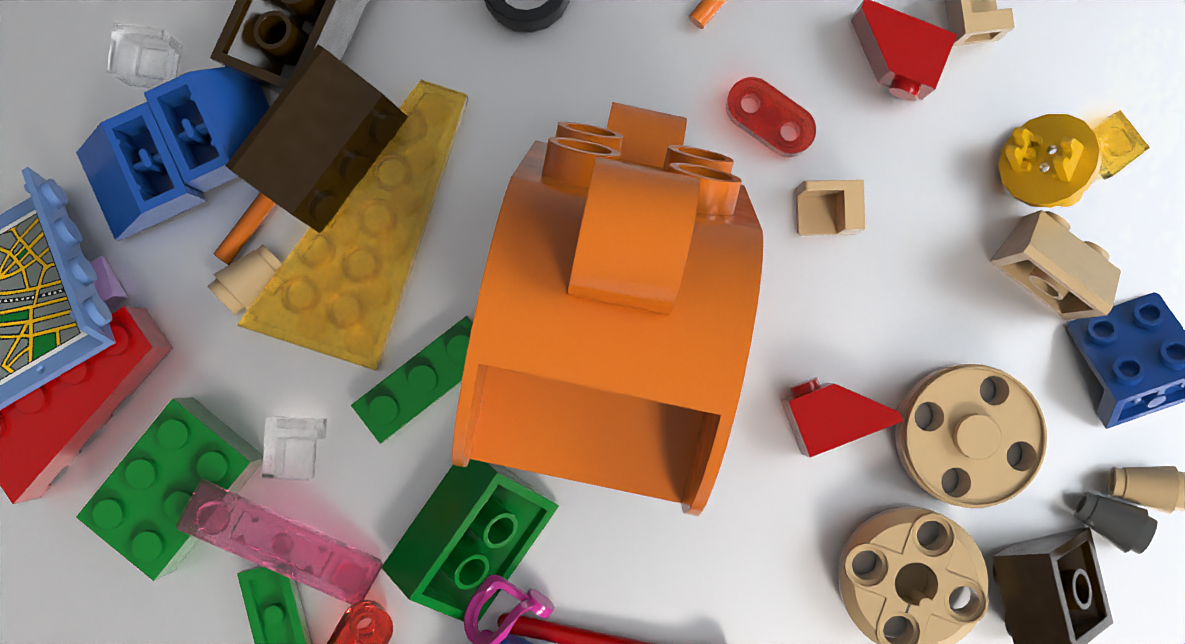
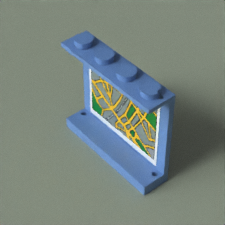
M29 167L21 171L26 182L24 184L25 191L30 193L31 197L0 215V410L116 343L109 322L112 321V314L106 303L98 296L94 282L97 281V274L90 262L83 256L79 245L83 241L81 232L69 218L65 205L68 204V198L55 180H46Z

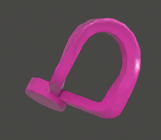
M491 575L485 579L467 605L464 616V630L467 638L473 644H499L507 637L520 615L531 610L542 618H548L555 609V606L544 594L535 589H529L525 593L503 577ZM498 589H503L521 602L508 614L500 627L492 635L484 637L478 629L479 612L483 604Z

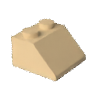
M1040 210L1023 216L989 262L1065 320L1107 316L1113 308L1121 270L1108 261L1110 259L1108 252L1093 242H1083L1069 231L1071 229L1070 224L1053 212Z

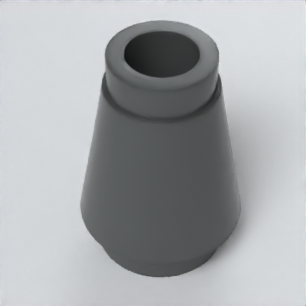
M1089 491L1081 497L1074 512L1075 518L1083 521L1085 525L1123 553L1132 551L1138 555L1142 554L1150 545L1158 526V521L1148 516L1147 509L1095 495Z

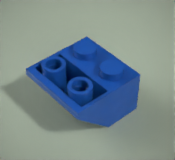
M227 67L190 71L144 92L184 183L202 192L209 191L239 177L225 167V165L271 106L260 84Z
M148 102L101 122L76 152L116 241H121L207 201L202 191L184 183Z

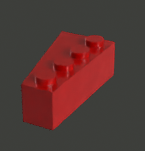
M123 306L112 314V321L109 322L116 341L115 344L0 410V486L12 504L41 498L52 486L51 482L64 467H68L81 453L80 449L97 430L102 429L114 416L112 413L122 401L136 391L173 349L147 309Z

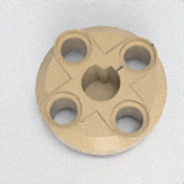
M958 364L938 369L921 379L897 406L896 411L900 412L903 422L896 424L895 429L896 447L900 461L913 482L937 500L963 508H983L997 505L1021 493L1033 481L1041 468L1047 448V428L1043 412L1033 394L1020 381L1002 370L979 364ZM987 377L992 379L996 386L995 397L989 403H986L980 395L981 383ZM927 403L932 409L933 418L929 426L921 429L915 422V411L919 405ZM1017 442L1022 449V459L1016 466L1011 467L1007 461V452L1010 446ZM955 468L959 476L958 486L952 492L945 493L941 484L942 476L947 470Z
M905 506L877 513L863 522L853 532L845 544L840 557L838 586L844 607L858 629L876 644H956L972 630L988 610V575L980 549L972 537L960 525L935 511ZM927 521H936L940 530L937 540L929 545H920L917 538L918 529ZM861 551H873L876 555V565L873 570L865 574L854 572L852 568L854 557ZM961 586L969 587L971 594L968 603L962 608H950L949 597L952 591ZM894 616L905 617L907 626L903 634L894 638L884 635L883 630L887 620Z

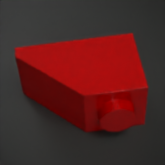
M863 0L854 12L851 22L878 83L890 87L889 92L898 98L915 101L917 98L923 100L936 89L957 34L875 1Z
M817 377L790 387L792 396L781 400L801 454L810 458L903 422L899 411L835 383H823L820 385Z

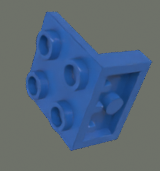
M1153 292L1113 306L1107 316L1080 318L1069 322L1067 327L1069 335L1105 390L1096 414L1106 429L1185 402V330L1159 293Z

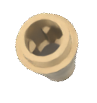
M262 244L256 251L253 250L213 274L216 279L207 287L236 315L242 308L248 311L283 265Z
M1176 466L1113 467L1109 474L1108 493L1109 496L1119 497L1122 500L1170 515L1174 510L1183 512L1185 511V472L1178 471Z

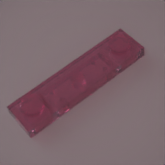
M204 479L200 480L176 523L177 530L358 608L363 603L383 565L381 559Z

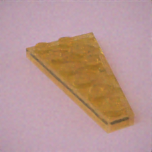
M424 80L419 81L399 108L408 118L400 127L396 136L387 144L369 168L367 174L359 181L322 232L318 233L311 227L308 229L237 326L379 371L469 100L467 94Z

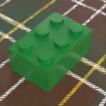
M193 397L173 398L78 513L76 518L151 580L155 581L174 572L265 461L266 457Z

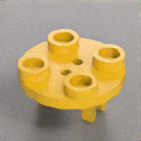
M1045 114L1028 120L1021 127H1015L1002 148L998 165L1001 181L1016 200L1031 207L1052 208L1055 206H1072L1080 201L1083 192L1090 187L1099 173L1103 155L1102 145L1096 133L1084 120L1069 114ZM1057 149L1055 153L1050 154L1051 150ZM1049 167L1047 171L1042 172L1043 168Z

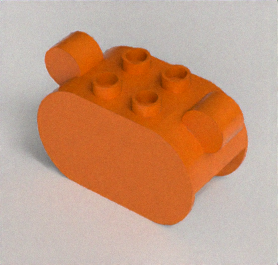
M612 102L607 129L583 123L558 122L556 135L549 138L548 143L535 140L510 178L492 237L462 376L452 444L453 465L467 467L469 460L473 459L681 503L684 514L693 516L701 514L711 495L722 464L744 381L759 299L763 263V230L745 185H741L742 180L739 177L731 174L734 160L709 150L683 146L687 118Z

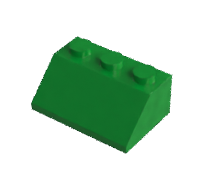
M473 459L469 460L467 467L452 465L381 568L409 600L464 622L467 605L485 579L491 575H499L508 581L559 505L504 466ZM498 589L483 604L479 612L478 622L481 620V618L483 617L487 609L490 607L496 596L499 594L501 589Z

